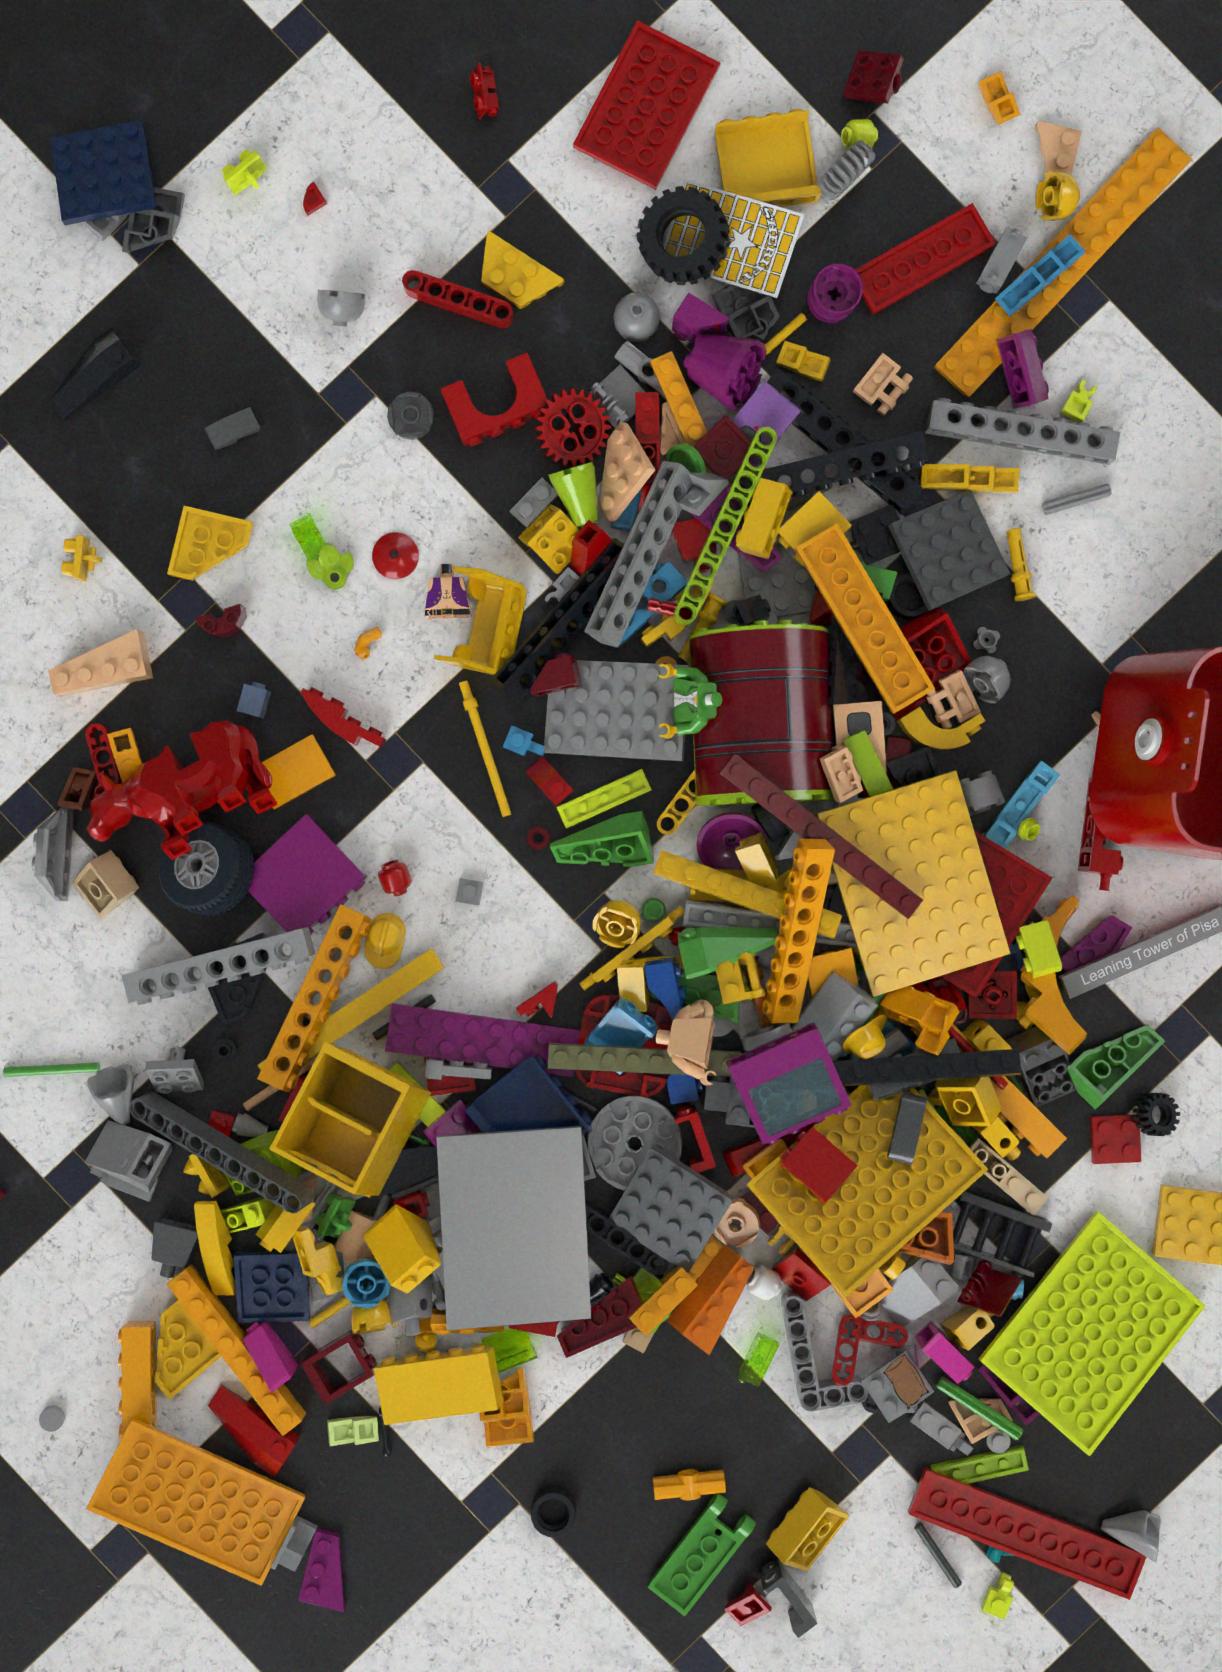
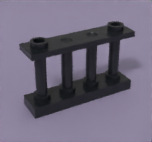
M966 1189L958 1196L962 1207L953 1229L954 1253H958L960 1250L1012 1269L1011 1273L1021 1278H1025V1275L1034 1277L1035 1273L1026 1265L1038 1233H1041L1042 1230L1050 1232L1053 1223L1046 1218L1037 1215L1033 1216L1027 1211ZM976 1205L984 1208V1216L974 1244L969 1246L959 1241L971 1208L974 1209ZM998 1213L1006 1216L1005 1220L1007 1222L995 1255L982 1251L993 1217H996ZM1022 1222L1028 1224L1027 1228L1029 1231L1019 1259L1015 1263L1004 1259L1015 1226Z

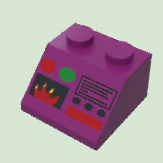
M688 293L673 316L672 331L681 341L688 340L691 343L695 342L699 333L724 336L729 317L691 293Z

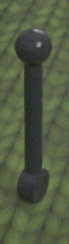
M379 1407L384 1444L382 1454L385 1457H389L392 1451L388 1446L386 1425H384L382 1410Z

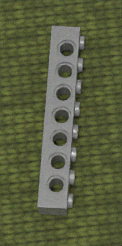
M946 398L933 400L929 407L925 430L927 434L1110 465L1116 460L1120 432L1113 431L1112 427L1100 426L1099 428H1094L1085 422L1071 424L1062 418L1048 420L1039 414L1025 416L1020 415L1021 412L1016 410L1002 412L997 411V408L993 406L979 408L974 407V404L969 402L956 404L951 403V400ZM948 414H955L958 422H950ZM971 418H978L981 421V427H975L971 423ZM994 422H1001L1004 425V431L997 430ZM1018 426H1024L1027 429V435L1020 434ZM1041 430H1047L1050 433V439L1043 438ZM1064 434H1070L1073 437V443H1068L1064 438ZM1093 438L1096 441V447H1091L1087 439Z
M662 462L584 632L602 644L618 648L682 508L679 502L693 486L689 476L691 472L680 463Z
M309 927L128 973L122 975L128 1003L137 1001L138 1005L152 1002L151 997L159 996L160 1000L173 997L174 991L182 990L183 994L196 991L197 985L204 984L205 988L219 985L218 980L227 978V982L242 979L241 974L249 972L250 976L264 973L263 968L271 966L272 970L287 967L286 962L295 961V965L308 962L309 956L315 955ZM285 943L291 947V954L289 956L285 955L282 950ZM262 949L266 950L269 955L267 962L263 961L260 957ZM239 955L245 958V967H241L238 964ZM217 961L223 965L222 973H219L215 968ZM194 967H197L201 972L199 979L193 975ZM172 973L178 977L177 985L171 981ZM149 979L154 980L156 984L155 990L150 989L148 985Z

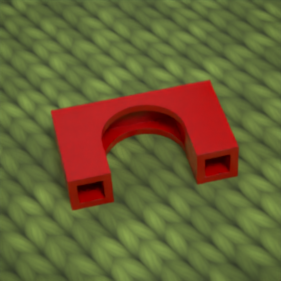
M528 353L506 361V366L517 394L512 407L501 415L489 416L479 412L473 406L462 380L440 389L464 446L469 445L472 447L478 445L485 437H497L504 433V429L509 427L518 428L524 425L528 419L533 417L535 419L538 416L542 417L543 413L538 408H547L544 402L547 397Z

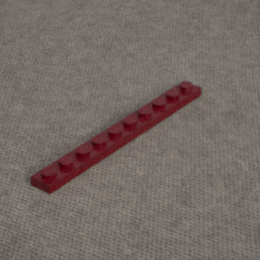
M735 753L730 756L718 772L803 839H826L835 849L834 863L907 919L912 916L922 903V898Z

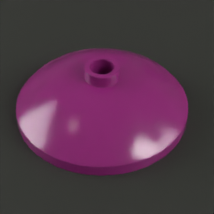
M739 812L722 813L711 818L702 826L696 842L697 853L701 862L707 867L713 869L744 870L735 852V849L741 846L739 841L762 832L768 844L767 835L762 825L747 814ZM729 835L735 836L734 838H728Z

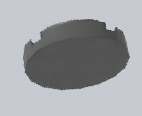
M418 392L401 393L395 397L388 407L387 418L389 425L396 435L404 439L415 440L422 438L430 431L434 424L435 414L432 404Z

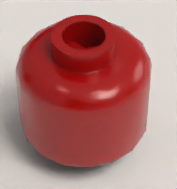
M392 860L381 865L378 878L383 891L387 894H393L395 897L405 894L407 888L412 884L406 864L399 862V860Z

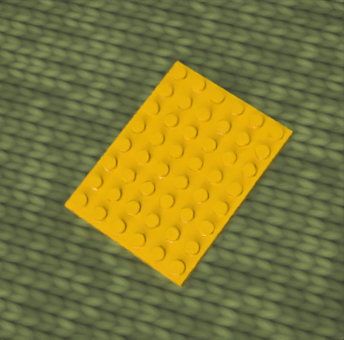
M953 770L816 813L822 822L923 899L916 911L907 919L840 866L832 862L862 966L873 997L1010 954L957 771Z
M860 1085L848 1096L852 1106L847 1107L845 1112L837 1115L831 1114L825 1117L824 1121L813 1126L857 1165L852 1174L824 1206L817 1200V1196L785 1168L782 1169L780 1167L783 1161L780 1156L747 1183L749 1189L844 1299L988 1170L928 1102L926 1103L912 1165L887 1159L902 1093L873 1102L867 1085ZM915 1088L904 1091L906 1093L921 1096V1094ZM796 1141L790 1148L793 1150L799 1142Z

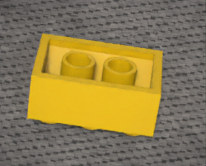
M809 1487L808 1490L801 1494L794 1508L787 1512L780 1526L773 1530L766 1545L783 1564L807 1572L850 1515L822 1492Z

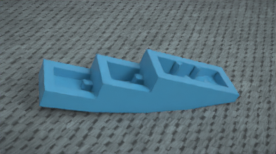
M1071 234L1068 235L1053 250H1050L1000 293L995 300L1011 317L1086 252Z

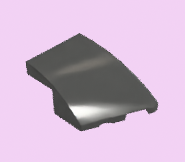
M154 187L157 208L130 213L128 230L125 229L122 252L128 253L173 239L180 221L185 194Z
M730 284L711 295L718 311L729 317L727 328L732 337L749 338L761 342L768 334L770 327L780 317L771 296L763 295L762 293Z

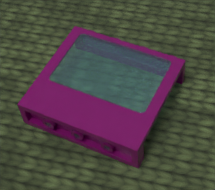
M814 1022L726 1061L730 1074L763 1145L766 1143H776L786 1134H796L804 1126L811 1123H821L825 1120V1117L831 1114H841L847 1110V1107L852 1106Z

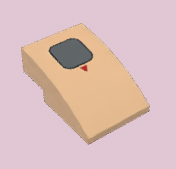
M873 701L833 705L835 746L846 747L842 739L865 729L886 773L882 702Z

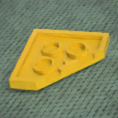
M183 506L167 574L193 581L247 548L250 543L254 523Z
M179 1300L167 1308L160 1316L161 1327L160 1337L158 1338V1360L154 1382L169 1400L221 1357Z

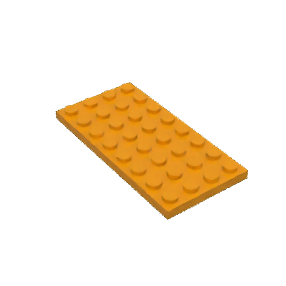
M131 1418L86 1510L262 1586L305 1500V1494L135 1418Z

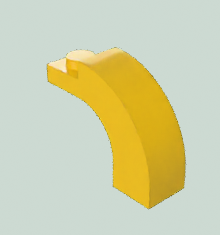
M921 707L916 708L897 720L903 732L913 742L922 747L930 746L931 750L939 751L955 749L971 742L966 733L969 736L982 729L980 724L985 722L982 714L979 713L954 729H942L929 721Z

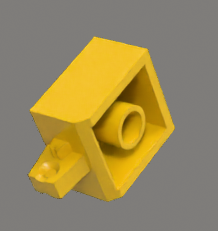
M989 1077L937 1080L935 1083L936 1088H933L931 1094L928 1095L931 1105L944 1106L953 1126H991L1002 1109Z

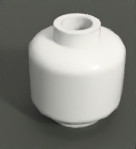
M764 1265L754 1267L746 1283L748 1292L765 1301L777 1296L782 1289L779 1273Z

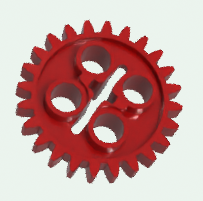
M574 388L569 389L568 395L564 389H561L560 397L552 393V402L547 399L544 400L547 408H538L543 413L542 417H535L537 421L541 422L540 425L534 427V429L541 432L535 438L543 440L539 448L547 447L545 455L550 456L554 454L552 460L554 462L561 458V465L566 466L568 460L573 467L576 466L577 460L580 465L585 464V458L589 461H594L592 453L601 455L598 447H606L602 440L603 438H610L608 434L604 433L606 429L611 428V426L604 423L610 417L602 415L606 407L598 408L600 399L591 401L592 393H588L584 397L583 389H579L577 395ZM578 404L581 407V414L575 418L572 415V408ZM562 409H565L568 420L562 414ZM558 416L562 421V425L558 430H555L552 427V420ZM569 421L577 425L574 428L576 434L568 430L571 427ZM587 425H590L593 429V434L590 438H586L583 433ZM577 435L582 439L583 446L580 445ZM570 437L573 440V447L567 451L564 448V441Z

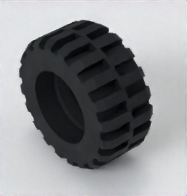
M683 186L675 187V192H671L669 189L662 191L664 196L659 199L655 196L651 199L653 205L650 208L648 206L644 208L642 212L644 218L639 219L638 222L640 232L637 233V241L640 244L638 248L645 262L658 277L661 276L666 282L672 283L674 281L677 285L685 286V282H690L693 285L698 283L699 278L708 279L711 277L709 273L713 269L717 271L721 267L719 262L721 259L725 260L728 254L726 247L730 246V238L728 236L730 230L719 204L715 199H711L708 193L705 191L700 193L697 188L691 186L688 190H685ZM678 217H697L705 228V237L700 247L687 256L676 257L670 255L664 249L662 243L666 228Z

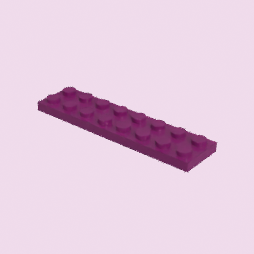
M392 1003L385 1051L464 1061L466 1063L485 1062L488 1066L513 1069L532 1053L536 1057L540 1055L548 1065L549 1043L578 1044L580 1030ZM546 1068L550 1074L573 1077L574 1074L572 1069Z

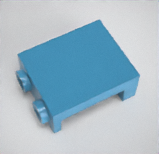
M620 997L586 1036L583 1044L642 1047L649 1038H653L658 1025L650 1016L638 1011L631 1001Z

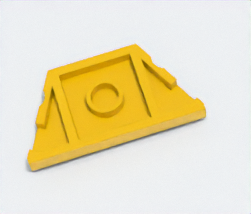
M491 231L487 232L481 279L484 286L519 309H522L531 304L533 300L545 296L548 291L564 284L563 278Z

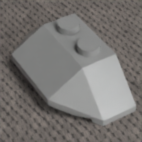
M61 807L40 825L33 838V845L36 847V853L31 864L34 876L55 901H68L74 809Z

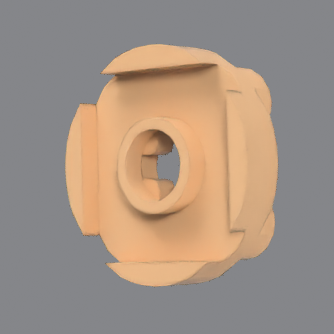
M737 1198L729 1206L716 1227L714 1234L718 1240L726 1245L729 1243L736 1245L735 1247L747 1246L755 1240L761 1225L759 1215L754 1207L744 1199ZM732 1219H738L741 1222V1227L732 1226Z

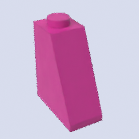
M932 1321L926 1324L914 1336L921 1349L957 1384L961 1381H966L972 1375V1370L975 1368L973 1364Z
M255 1322L245 1330L247 1334L242 1340L267 1386L273 1392L292 1378L300 1364L268 1322L260 1324Z

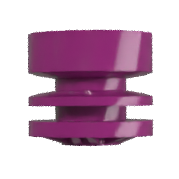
M831 264L824 267L817 274L807 292V304L810 312L818 320L825 323H837L844 320L861 299L863 284L860 276L853 268L845 264ZM830 293H834V298H836L834 301L831 300Z

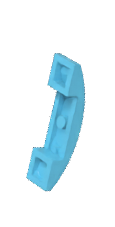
M1040 760L1009 798L984 836L1001 847L1006 848L1016 835L1019 824L1026 819L1044 793L1046 794L1061 774Z

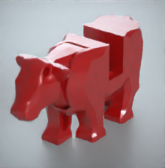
M229 721L211 722L203 730L190 733L200 760L186 768L167 745L157 757L141 764L136 768L133 775L120 784L114 783L105 774L99 776L102 784L95 788L94 797L90 802L91 820L86 828L88 833L96 841L103 842L108 840L114 831L130 823L133 815L152 819L160 825L165 833V840L161 844L162 850L171 860H174L191 851V847L187 842L189 839L188 833L203 825L198 817V812L210 808L217 802L225 812H228L247 802L243 796L244 789L248 791L247 799L256 813L260 814L276 806L277 802L269 790L273 781L272 775L259 760L257 742L251 731L246 727L235 725Z

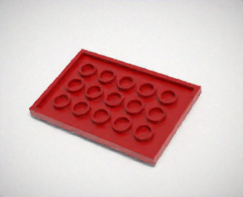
M637 20L573 143V148L656 190L714 80L721 63Z
M974 830L1009 947L1018 934L1019 928L1023 926L1053 877ZM1002 957L941 975L940 977L972 997L977 998Z

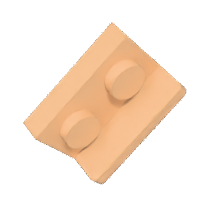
M834 746L831 748V753L820 758V762L835 802L842 803L863 791L861 777L855 769L853 756L848 747Z

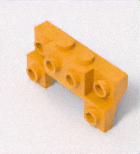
M867 985V992H870L869 985ZM906 986L885 993L871 1020L879 1015H885L887 1018L921 1030L915 1043L917 1048L939 1056L950 1037L948 1030L959 1014V1010L956 1004L939 999L930 992H920L912 986Z

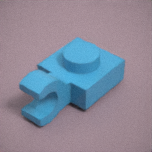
M511 726L503 748L522 756H526L527 751L543 756L545 746L532 742L534 734Z

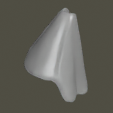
M124 1064L116 1068L110 1066L97 1071L95 1076L87 1080L92 1097L114 1121L122 1125L129 1124L131 1118L129 1105L132 1101L134 1086L132 1066Z
M1140 1510L1102 1521V1531L1150 1560L1157 1561L1161 1523L1158 1515L1147 1512V1510Z

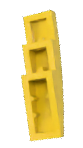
M924 464L922 466L921 487L923 489L959 492L971 490L972 492L1019 493L1020 468H995V466H970V464Z
M196 1201L194 1209L200 1252L213 1294L235 1295L236 1283L231 1272L234 1260L228 1248L232 1238L217 1201Z

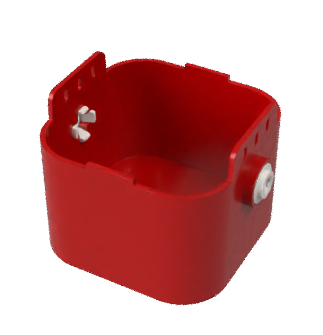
M1222 646L1134 655L1122 661L1109 676L1104 690L1090 788V809L1093 819L1099 830L1109 840L1124 846L1201 859L1222 860Z

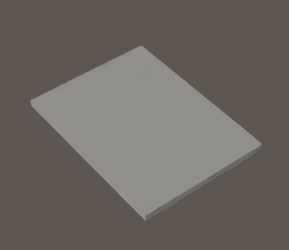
M581 1126L436 1136L447 1330L591 1319Z

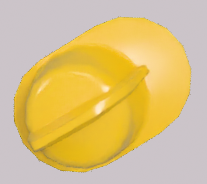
M383 913L377 915L371 921V928L366 936L364 954L367 961L378 969H387L394 966L401 956L406 928L399 916L392 913Z
M879 1015L866 1025L852 1032L844 1041L843 1051L846 1054L854 1053L860 1059H869L881 1053L886 1042L881 1032L885 1027L887 1017Z

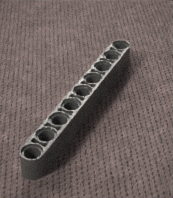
M147 1092L131 1101L129 1109L134 1118L287 1212L297 1213L314 1200L313 1190L307 1184L157 1093Z

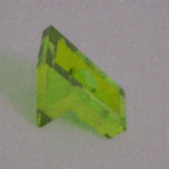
M308 514L290 523V527L307 560L319 559L320 550L326 542L312 515Z

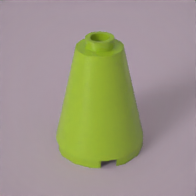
M593 462L549 475L550 482L576 527L580 526L582 529L588 520L593 523L598 520L595 466Z

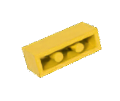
M764 478L759 479L752 494L750 507H747L745 510L743 527L736 536V546L742 552L769 559L792 495V491L786 484Z

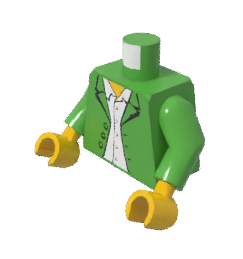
M671 664L659 665V667L667 668V674L658 675L660 678L676 676V678H673L674 724H677V726L666 723L660 724L658 727H667L668 732L665 735L659 736L670 739L675 733L686 735L700 732L709 719L716 717L717 707L722 703V696L717 692V685L709 682L707 676L697 668L681 666L674 668Z

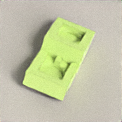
M357 1416L327 1420L330 1446L353 1442L355 1445L379 1441L377 1416Z

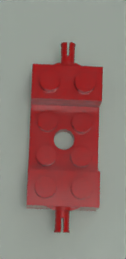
M1089 778L1078 871L1100 874L1099 890L1109 891L1110 878L1112 875L1119 874L1124 860L1123 856H1121V851L1102 848L1103 844L1107 841V837L1099 830L1091 813L1090 788L1092 778Z

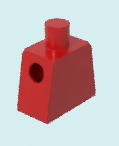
M696 518L676 522L671 531L683 563L694 561V565L710 532ZM710 543L709 550L715 555L717 553L716 543ZM707 565L699 566L700 573L710 571Z

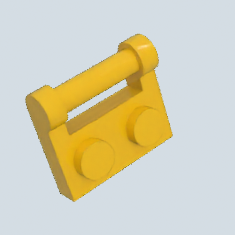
M745 952L734 963H730L727 960L717 965L718 970H716L723 1004L765 996L764 988H761L754 956H756V953L749 954ZM745 958L752 987L751 991H746L739 959Z

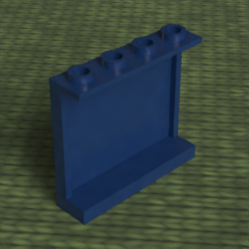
M534 1053L530 1054L465 1106L466 1113L483 1133L581 1126L582 1135L587 1131L589 1133L592 1132L590 1124L593 1121L585 1111L581 1113L576 1107L578 1102L570 1092L566 1094L562 1090L561 1086H563V1083L555 1074L551 1076L546 1070L548 1065L540 1055L536 1057Z

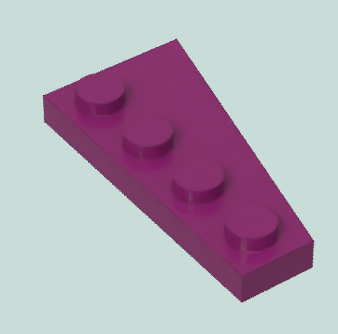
M727 485L700 516L690 514L711 530L730 486ZM737 500L729 501V507L732 510H740V504ZM743 514L729 546L761 573H764L780 561L782 556L774 546L769 559L744 553L736 546L737 533L744 524ZM725 521L719 522V528L722 532H730L729 523Z

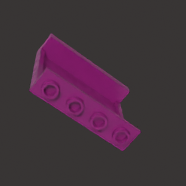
M305 814L254 862V876L248 891L286 932L309 927L310 935L314 933L312 928L318 922L322 925L331 917L329 912L335 906L339 908L340 904L344 905L348 901L347 895L352 890L357 892L366 884L364 879L367 875L362 873L316 824V820L310 814Z

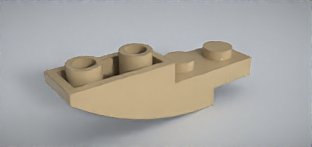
M977 1138L969 1147L988 1168L984 1174L1033 1216L1048 1200L1049 1197L982 1140Z

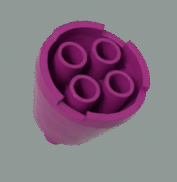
M699 333L696 337L692 353L688 354L684 360V367L687 368V375L690 380L726 408L738 411L739 406L746 404L759 385L762 374L759 373L761 360L766 358V347L762 342L754 339Z

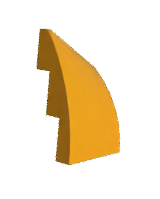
M519 1368L515 1373L500 1381L504 1400L498 1410L480 1412V1421L484 1422L486 1447L488 1448L534 1442L532 1414L524 1368Z

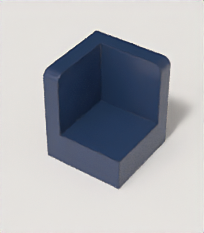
M1013 943L1009 946L1010 954L1003 956L997 965V971L1020 972L1024 966L1021 950L1017 943Z

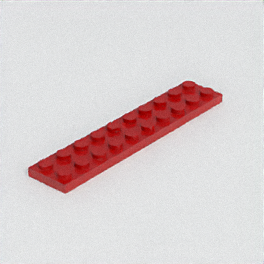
M924 1467L908 1508V1514L1128 1600L1131 1599L1147 1558L1125 1544Z

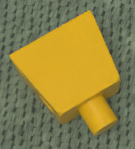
M980 1018L974 1019L962 1031L979 1051L1012 1049L989 1024Z
M998 1116L991 1126H971L991 1149L1002 1158L1006 1156L1010 1161H1013L1019 1157L1021 1151L1016 1146L1020 1141Z
M967 1305L940 1324L953 1344L968 1351L995 1326L990 1319L993 1314Z

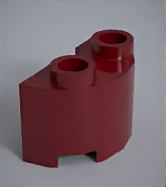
M241 604L225 608L224 614L220 618L209 613L195 619L198 625L207 633L219 638L231 637L239 633L240 628L243 626L247 618L246 608Z

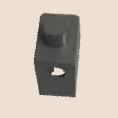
M162 1217L155 1221L151 1259L162 1263L161 1276L173 1278L176 1267L184 1268L189 1264L199 1242L196 1226Z

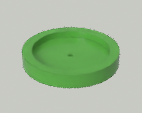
M678 443L667 451L665 461L680 463L691 473H706L703 458L691 445Z

